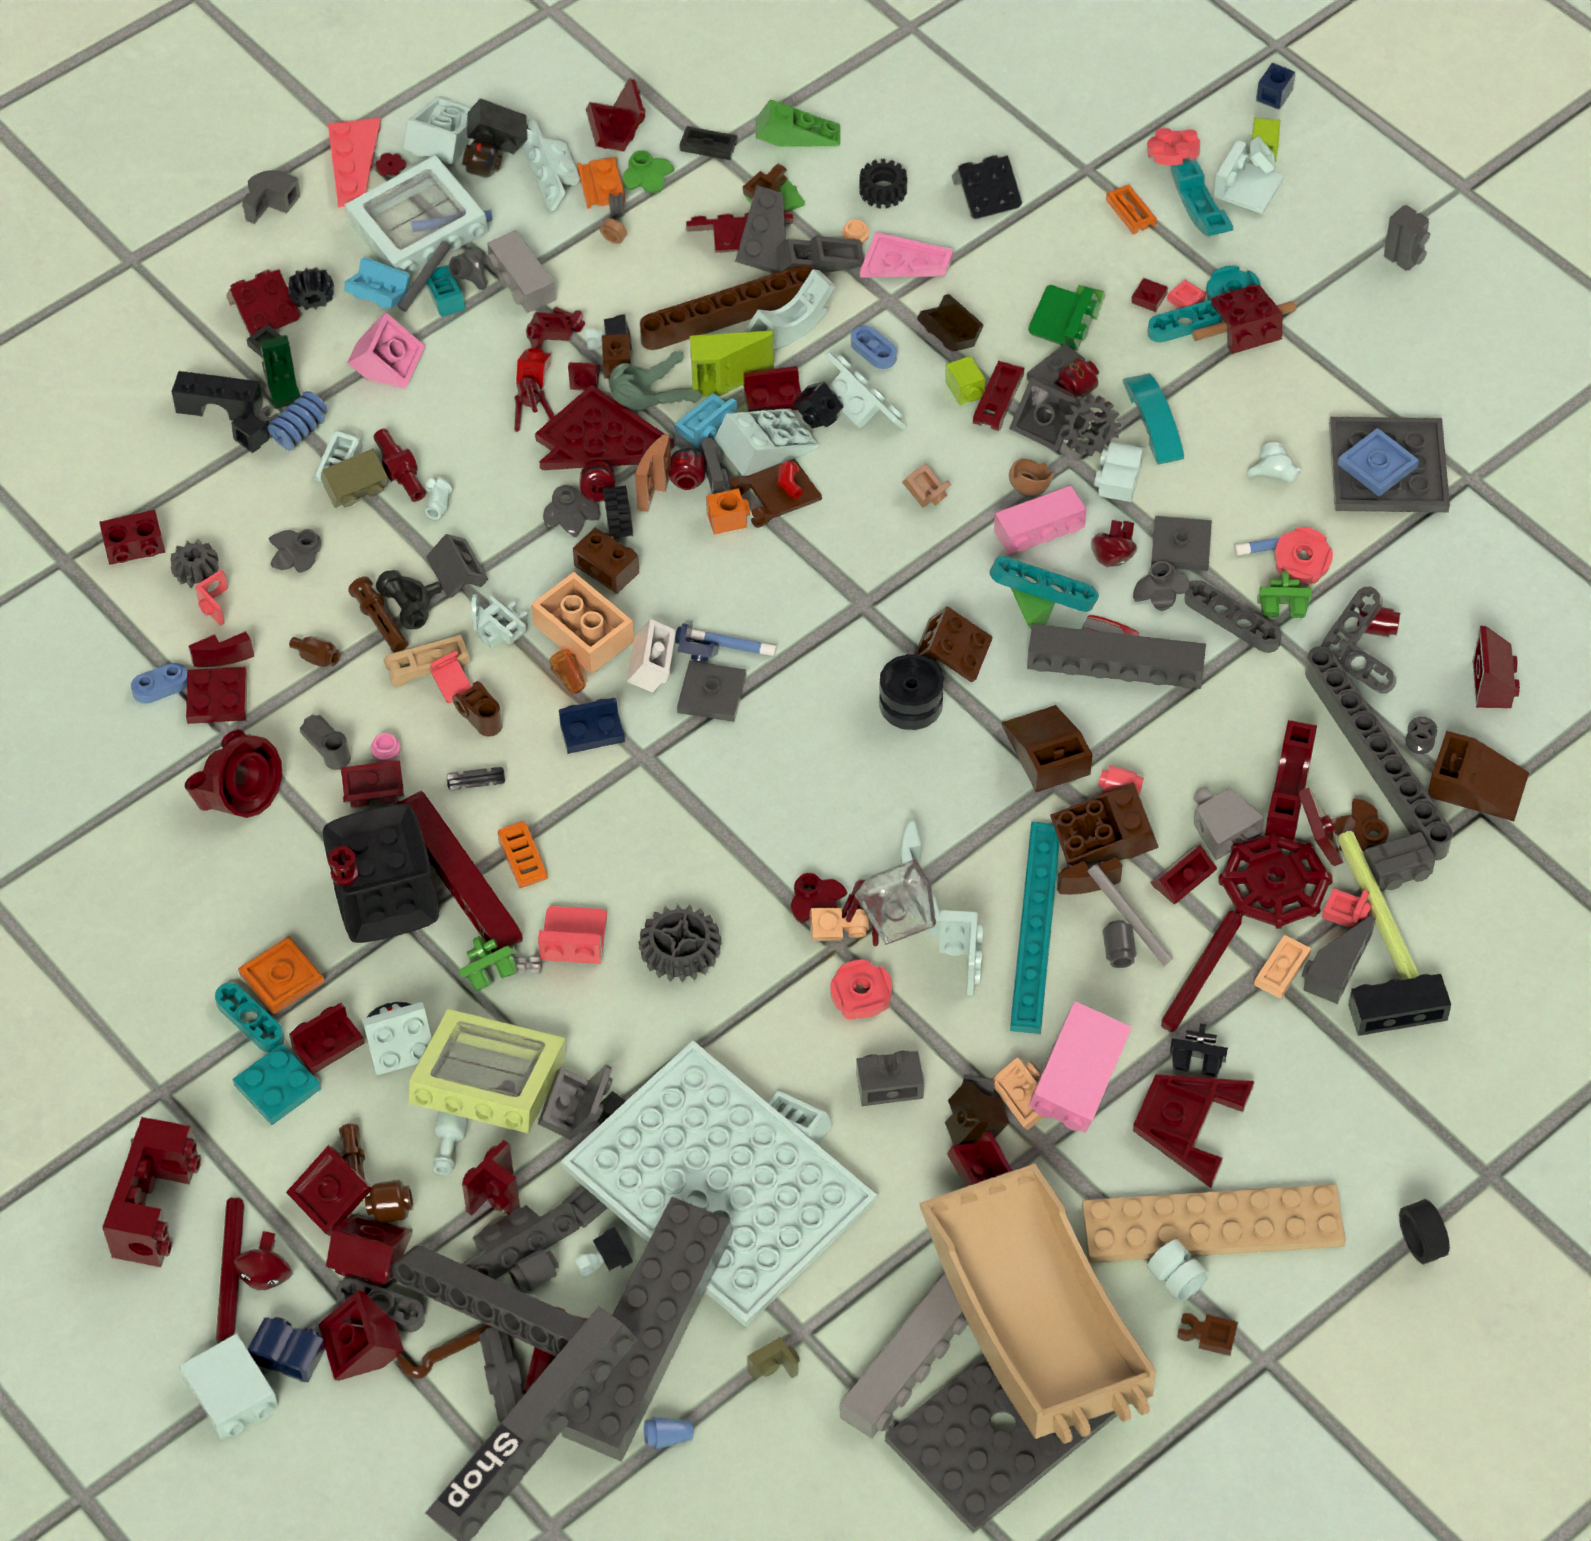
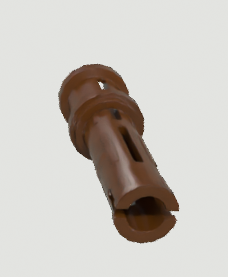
M366 576L354 580L348 587V592L351 597L356 598L359 602V609L362 614L370 616L393 653L403 651L408 646V641L403 637L384 608V599L373 589L371 579Z

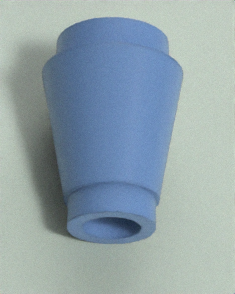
M655 1416L652 1417V1420L644 1421V1442L646 1447L653 1446L654 1450L693 1440L692 1421Z

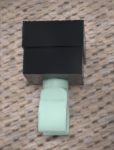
M625 314L604 319L605 331L595 329L584 331L588 350L597 349L602 345L601 335L629 334L630 350H632L631 335Z
M615 1227L593 1240L598 1252L580 1256L575 1260L583 1278L592 1275L603 1263H605L609 1271L618 1266L624 1268L633 1263L630 1253Z

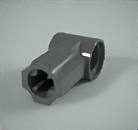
M312 714L304 719V723L300 727V733L322 755L326 766L333 770H340V767H346L351 761V756L345 735L335 731L321 715L315 716Z

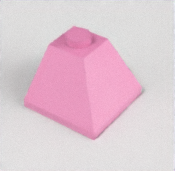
M385 312L358 340L347 363L367 380L405 388L412 377L425 349V345Z

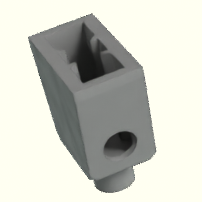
M1204 787L1194 795L1193 799L1199 805L1195 809L1194 826L1216 861L1229 854L1231 846L1236 842L1244 843L1262 834L1263 815L1232 790L1227 789L1214 796L1207 787Z

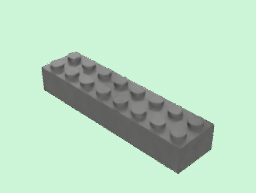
M671 1196L612 1315L622 1322L638 1341L613 1369L608 1378L592 1394L587 1403L567 1424L566 1428L561 1432L562 1437L622 1462L733 1235L730 1219Z

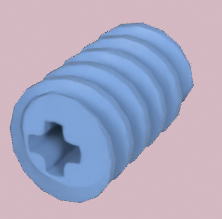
M306 391L302 394L301 398H297L292 405H289L285 411L281 412L278 418H274L271 421L268 431L279 445L288 451H292L294 449L293 443L300 444L302 441L301 436L304 438L308 437L309 430L315 431L317 429L316 423H324L323 414L327 413V407L316 394Z

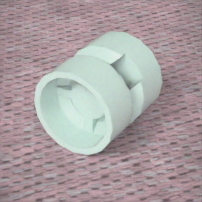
M1172 1240L1152 1256L1148 1263V1269L1159 1281H1166L1165 1288L1178 1302L1190 1298L1205 1284L1209 1273L1197 1260H1190L1191 1253L1180 1241Z

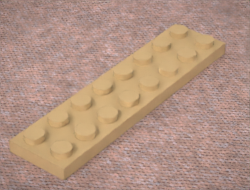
M1336 1184L1082 1200L1089 1263L1151 1259L1161 1247L1172 1240L1180 1241L1191 1253V1256L1344 1247L1346 1241Z

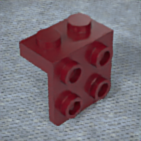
M630 78L627 80L613 106L589 102L585 109L596 147L625 151L629 142L634 139L635 132L640 123L644 121L646 115L636 80Z
M279 269L272 272L270 270L262 271L255 275V279L247 282L245 279L237 281L230 285L231 288L226 294L230 306L236 305L250 336L267 324L276 330L296 322L300 317L295 303L291 301L288 295V287Z
M1249 285L1245 288L1222 293L1211 298V306L1227 325L1228 349L1232 354L1282 339V312L1260 285Z
M400 760L340 767L344 792L343 802L350 803L351 808L369 806V800L380 799L381 804L399 802L398 796H404Z

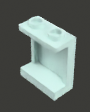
M238 1334L229 1337L179 1365L183 1381L189 1390L192 1389L214 1425L220 1440L227 1436L233 1437L239 1434L245 1426L256 1420L266 1419L278 1408L273 1390Z

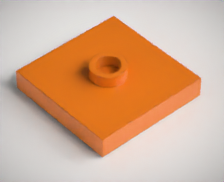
M289 936L238 968L240 976L273 1015L324 983V977Z

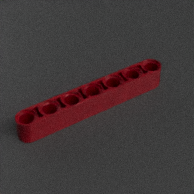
M421 790L395 803L409 804L414 810L427 849L429 863L484 942L495 939L498 947L492 949L491 952L494 953L506 946L511 947L522 942L523 937L516 922L426 794Z

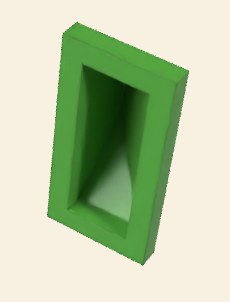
M1011 588L1030 629L1032 624L1046 625L1055 602Z

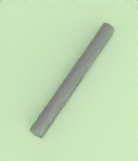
M1097 864L1092 866L1087 871L1161 964L1163 966L1168 964L1173 959L1172 956Z

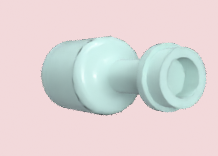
M438 1111L434 1133L442 1141L439 1156L434 1158L432 1162L435 1173L440 1175L451 1174L455 1165L451 1160L454 1142L461 1141L465 1137L468 1118Z

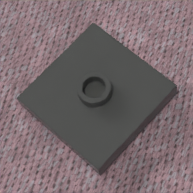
M1155 516L1151 566L1158 561H1167L1176 569L1208 571L1212 520Z
M689 661L677 705V713L735 722L746 679V669Z

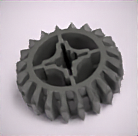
M677 903L675 910L670 911L665 906L663 914L654 911L653 920L646 919L645 928H642L640 931L639 950H641L643 963H647L649 971L656 970L658 978L667 974V979L670 982L674 977H679L683 983L686 976H690L695 981L697 972L706 975L708 967H714L716 958H719L721 936L719 935L717 924H713L711 915L704 916L701 908L693 912L690 904L685 910L681 909Z

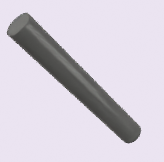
M444 241L440 243L397 305L400 310L406 312L450 250L451 246Z

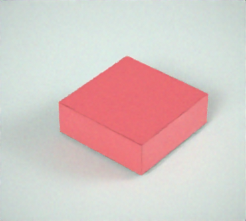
M1185 279L1167 294V301L1180 309L1203 302L1206 293Z

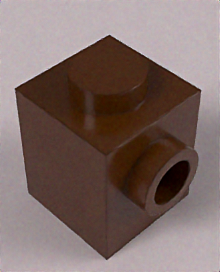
M629 334L601 335L604 378H610L613 369L619 364L628 363L631 365Z

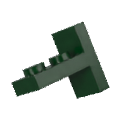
M285 335L260 341L263 357L262 367L274 409L292 405L301 396L295 379L288 337Z

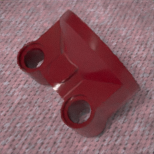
M241 729L233 730L221 740L222 749L216 750L209 755L205 762L204 770L191 775L186 780L184 787L202 811L213 809L249 818L259 815L266 810L278 794L282 780V762L276 747L268 739L245 734Z

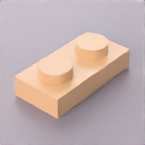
M1284 935L1255 978L1254 986L1282 999L1310 956L1311 948Z

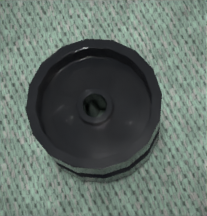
M914 654L898 656L886 663L880 673L879 708L882 716L891 725L905 730H918L934 723L940 716L943 707L944 676L940 667L933 660Z

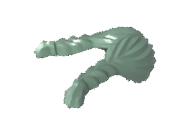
M674 351L667 360L650 369H642L628 363L619 364L613 369L608 381L613 398L630 410H641L658 405L659 403L673 404L683 400L696 403L702 395L698 390L687 389L659 393L649 391L651 383L662 379L676 364L682 362L684 358L682 351Z

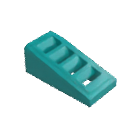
M445 265L436 268L426 285L439 315L444 317L463 311L465 309L463 295L455 278L449 272V266Z

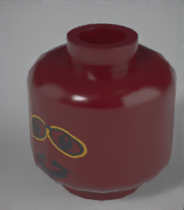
M1075 359L1060 370L1057 384L1075 397L1079 396L1083 399L1098 387L1097 375H1099V371L1093 362Z

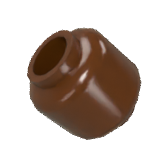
M401 1180L373 1184L370 1196L365 1197L367 1214H374L376 1221L380 1224L405 1220L409 1215V1211L414 1209L410 1186H405Z

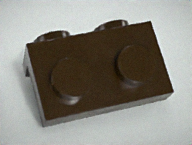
M950 294L943 296L939 307L922 310L917 317V321L925 327L926 331L933 334L943 343L945 348L952 352L974 347L983 328V323Z

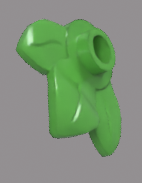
M639 150L631 155L628 161L629 168L623 173V182L628 190H634L641 186L649 193H658L664 188L663 176L674 172V168L666 159L653 158L649 152Z

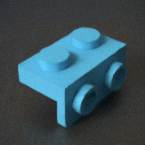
M363 257L360 260L359 272L345 281L344 291L353 294L358 299H366L377 303L381 308L391 309L399 304L408 291L410 275Z
M713 393L674 424V430L699 449L701 447L700 439L712 438L713 440L727 413H737V401L731 398L725 402Z

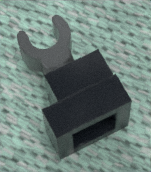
M269 406L261 409L258 417L251 414L246 419L236 418L231 422L233 440L251 453H254L261 445L268 441L267 428L274 418H278L279 413L269 417Z

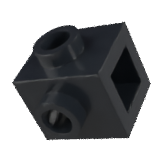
M824 381L807 386L792 403L802 415L804 422L810 425L812 429L832 425L838 419L837 414L844 407L837 399L836 393Z

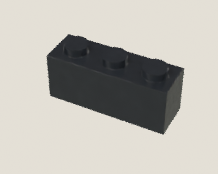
M1441 973L1435 975L1422 974L1416 978L1405 980L1392 979L1386 983L1376 985L1363 984L1351 989L1348 1002L1358 1036L1448 1021L1452 1005Z

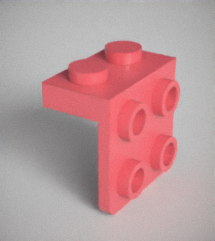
M548 907L544 931L539 930L538 937L541 960L601 964L607 912L603 909Z

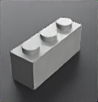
M516 230L487 243V263L492 270L495 269L498 272L502 285L505 288L509 287L517 305L521 304L525 311L529 313L556 301L554 281Z

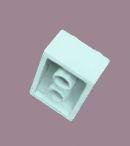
M436 96L408 119L403 149L411 151L413 155L418 157H433L436 155L443 164H453L462 156L466 144H469L471 140L467 138V112L472 107Z

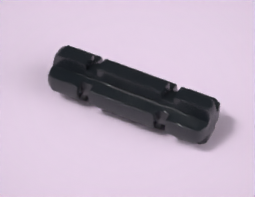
M493 767L491 771H487V768L463 771V774L460 775L459 772L448 773L446 777L449 790L461 789L460 786H465V789L489 786L488 783L493 782V785L505 783L503 767Z

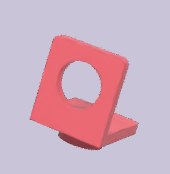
M219 570L197 584L195 588L201 611L206 616L210 615L221 626L224 624L222 609L213 598L226 591L228 585L224 571ZM219 581L217 588L208 592L209 586L213 582Z
M457 651L432 662L429 668L447 703L453 702L452 696L456 693L462 694L472 688L457 660L459 655Z

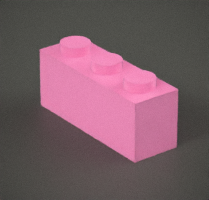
M1068 486L995 513L994 532L1008 555L1016 552L1026 551L1030 547L1043 542H1050L1065 534L1075 533L1084 528L1087 509L1073 487Z

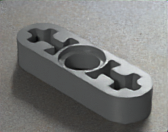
M356 1279L343 1280L336 1288L335 1294L339 1306L346 1301L345 1294H350L352 1290L364 1291L373 1301L378 1299L387 1300L390 1304L384 1312L396 1323L399 1330L415 1332L425 1323L423 1305L413 1298ZM411 1310L415 1311L416 1317L411 1316L409 1320H405L404 1314H410Z

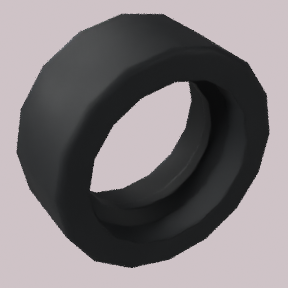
M1423 1199L1400 1209L1399 1223L1403 1237L1410 1252L1418 1262L1424 1265L1449 1255L1450 1242L1447 1229L1439 1212L1430 1201Z

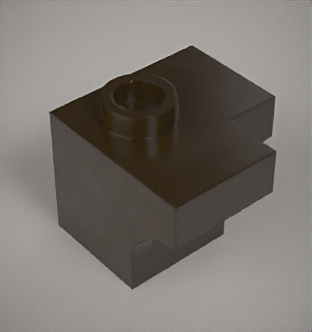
M964 1082L948 1099L953 1114L945 1121V1125L954 1146L978 1142L983 1133L989 1131L996 1138L1010 1123L1000 1098L983 1094L974 1083Z

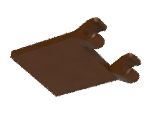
M795 458L789 460L796 463L799 467V472H795L794 481L803 489L802 495L796 500H793L777 484L778 471L781 464L746 477L735 476L730 479L732 487L729 488V491L739 489L741 495H743L751 488L764 507H756L752 510L754 518L751 519V523L756 528L764 526L773 518L822 500V495Z

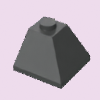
M1030 378L1009 429L1059 452L1064 441L1061 438V434L1066 431L1059 427L1060 423L1066 421L1061 413H1069L1070 409L1067 404L1071 403L1075 406L1077 404L1076 397L1066 389L1043 378Z

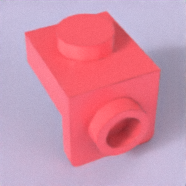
M1333 888L1323 910L1322 918L1350 929L1353 928L1361 920L1368 918L1372 908V904L1368 903L1370 892L1363 890L1359 898Z

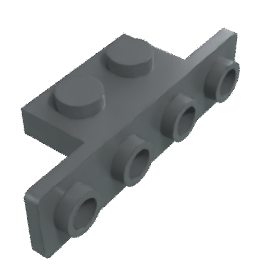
M564 1202L541 1217L526 1205L513 1210L509 1216L495 1224L486 1226L482 1232L473 1236L476 1247L481 1253L462 1264L493 1279H497L513 1268L515 1262L540 1248L543 1250L547 1249L577 1231L580 1226L568 1202Z

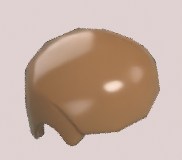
M1020 459L1011 466L1009 481L1020 494L1032 497L1043 494L1047 490L1054 472H1048L1046 463L1037 464L1032 460Z

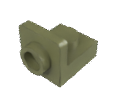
M781 1337L747 1356V1371L756 1380L761 1376L767 1377L772 1375L782 1364L791 1378H794L798 1375V1362H800V1358L792 1345L786 1346Z

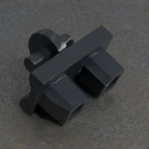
M1200 1023L1199 1032L1186 1030L1185 1039L1196 1040L1197 1042L1172 1038L1170 1053H1173V1069L1189 1071L1191 1057L1204 1059L1201 1074L1218 1077L1222 1062L1226 1063L1228 1048L1204 1044L1203 1042L1216 1044L1217 1035L1205 1033L1206 1024Z

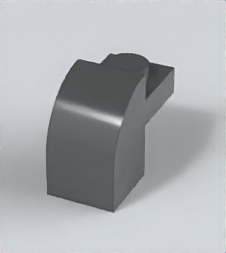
M276 170L263 171L252 176L247 181L249 193L245 195L242 202L245 220L255 224L268 207L288 213L301 197L298 178Z

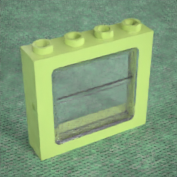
M447 1009L409 1080V1104L529 1134L549 1093L556 1071L564 1063L566 1038Z

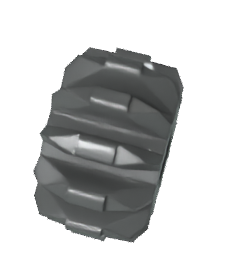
M199 539L194 544L186 540L184 547L176 546V553L171 554V572L177 578L180 585L187 583L192 588L194 584L204 581L219 570L218 554L215 550H212V546L209 543L202 545Z

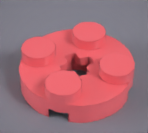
M1161 128L1156 130V136L1150 138L1147 142V155L1149 158L1151 156L1154 157V162L1161 165L1183 164V159L1191 156L1192 161L1200 155V140L1197 137V132L1192 129L1171 131L1168 128Z
M1299 527L1288 534L1286 532L1278 540L1274 552L1275 568L1279 574L1282 571H1288L1289 579H1299V583L1312 585L1317 583L1328 572L1333 559L1332 548H1329L1326 538L1322 533L1312 528ZM1302 550L1307 551V556L1310 559L1301 560L1296 553L1300 554Z
M867 960L847 962L837 970V974L832 978L830 986L831 999L835 1007L847 1019L854 1020L856 1018L863 1019L876 1016L889 1008L892 996L890 975L880 965L879 968L870 965V961ZM862 984L863 988H869L866 993L860 994L855 992L856 986Z

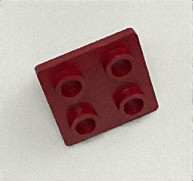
M503 1140L498 1146L491 1147L487 1151L484 1160L476 1168L469 1169L463 1177L462 1188L466 1212L471 1216L487 1200L494 1209L499 1212L505 1211L507 1214L520 1208L517 1179L512 1175L514 1171L510 1143L506 1140Z

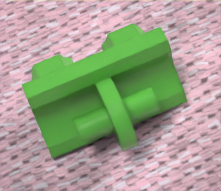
M1282 571L1281 579H1270V587L1259 588L1257 604H1261L1263 617H1278L1279 604H1290V617L1305 618L1312 598V588H1299V579H1289L1288 571Z
M478 936L473 939L475 948L467 951V955L470 960L478 956L481 959L458 970L462 978H468L476 991H480L493 984L486 969L494 965L501 979L517 973L518 969L513 956L518 953L514 946H506L490 954V950L498 947L495 939H492L485 943Z

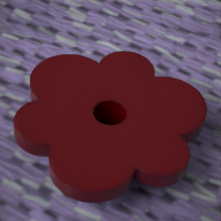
M383 153L380 156V160L375 162V166L378 168L380 175L395 176L399 174V170L406 168V162L401 159L400 154Z

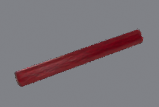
M1234 911L1227 912L1161 1020V1027L1169 1032L1177 1030L1242 924V916Z
M228 1198L226 1201L216 1329L218 1344L235 1335L239 1275L234 1270L232 1262L241 1254L244 1203L241 1198Z

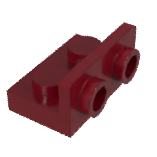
M797 366L753 371L743 374L744 395L748 412L779 409L797 410L792 404L801 394Z

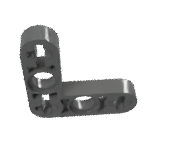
M1363 587L1356 592L1324 638L1321 646L1329 649L1331 644L1337 645L1342 639L1337 635L1339 631L1345 637L1350 638L1348 642L1342 639L1339 647L1342 649L1339 654L1334 652L1333 654L1345 672L1374 691L1386 694L1395 688L1397 680L1395 673L1389 667L1355 646L1383 605L1382 596L1375 588ZM1373 594L1372 598L1375 601V603L1373 605L1367 604L1365 606L1363 612L1367 616L1363 618L1358 612L1354 611V609L1357 607L1361 611L1365 605L1364 601L1362 600L1363 597H1371V595ZM1351 617L1358 618L1360 622L1358 629L1354 632H1347L1344 628L1346 620ZM1356 657H1364L1366 659L1365 668L1361 671H1353L1351 668L1352 660ZM1372 669L1381 676L1387 673L1388 683L1386 685L1381 683L1377 686L1378 680L1370 675Z

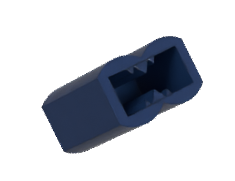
M264 1317L247 1350L256 1365L269 1370L279 1371L288 1377L309 1383L325 1351V1345L321 1335L313 1329H296L283 1318L275 1317L272 1319Z

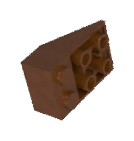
M1056 705L1002 722V727L1035 792L1091 775L1092 752L1081 731Z
M1446 730L1431 776L1428 795L1436 800L1515 821L1529 772L1479 740Z
M1134 782L1050 815L1068 865H1076L1082 861H1085V863L1109 861L1115 857L1118 860L1131 859L1159 848Z

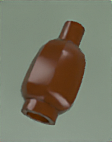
M310 636L299 639L292 637L289 643L290 648L298 650L302 659L319 667L335 666L340 658V651L336 649L335 645L322 638Z

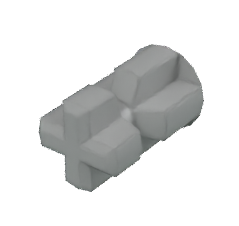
M524 956L514 957L518 972L513 975L525 974L527 969H530L532 974L541 973L540 956H531L530 961H526Z

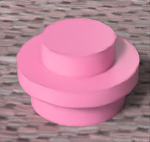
M379 734L371 744V753L379 761H391L400 754V743L392 734Z

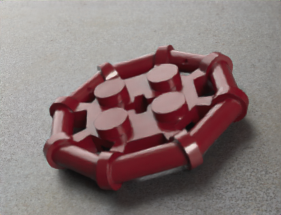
M1270 831L1269 834L1244 843L1236 842L1232 845L1231 854L1223 873L1218 876V883L1224 887L1236 908L1235 913L1240 914L1242 917L1246 916L1273 925L1275 929H1282V926L1309 916L1316 917L1321 912V903L1328 886L1333 883L1332 875L1323 866L1312 843L1306 844ZM1268 847V850L1259 852L1257 854L1253 853L1254 851ZM1277 847L1295 852V854L1290 853L1289 856L1282 854V850ZM1240 861L1248 863L1245 872L1237 871ZM1303 861L1308 862L1312 872H1307L1302 863ZM1275 874L1276 877L1282 876L1283 878L1280 882H1273L1270 880V875ZM1237 884H1244L1249 894L1245 898H1243ZM1307 884L1316 885L1311 897L1304 893ZM1259 902L1263 908L1270 909L1274 907V913L1253 905ZM1295 902L1301 905V907L1283 913V906Z

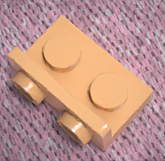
M1017 1057L992 1079L995 1080V1090L1026 1130H1029L1043 1118L1034 1109L1028 1107L1041 1072L1031 1061L1027 1064Z

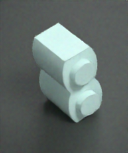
M1110 442L1108 450L1103 449L1100 466H1103V470H1097L1094 483L1095 487H1099L1098 496L1132 502L1141 469L1144 448Z

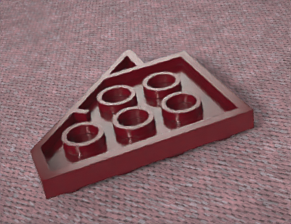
M590 385L535 433V439L550 450L539 461L540 469L544 471L583 468L588 463L594 461H602L609 466L639 465L646 451L664 433L595 386ZM670 438L671 450L674 448V440Z

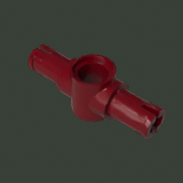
M387 429L378 430L373 435V438L382 452L381 463L388 479L391 482L396 480L398 484L402 485L413 502L420 501L425 497L426 491L417 478L418 467L412 452L408 448L403 450L401 446L396 445Z

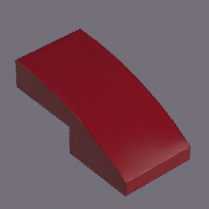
M246 631L222 642H219L214 634L188 645L194 667L224 666L254 657L251 639Z

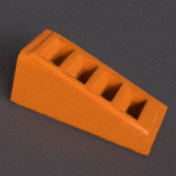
M525 821L497 831L499 845L519 888L548 879ZM523 846H526V847H527V848H524V849H521V850L512 852V850L521 848V847H523ZM531 857V859L517 863L519 860ZM532 867H536V870L527 872L525 874H521L520 872Z

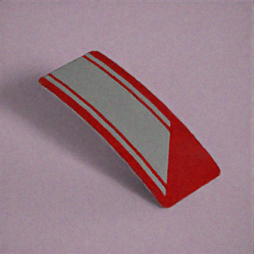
M1088 615L1081 630L1139 635L1138 631L1126 625L1094 615Z

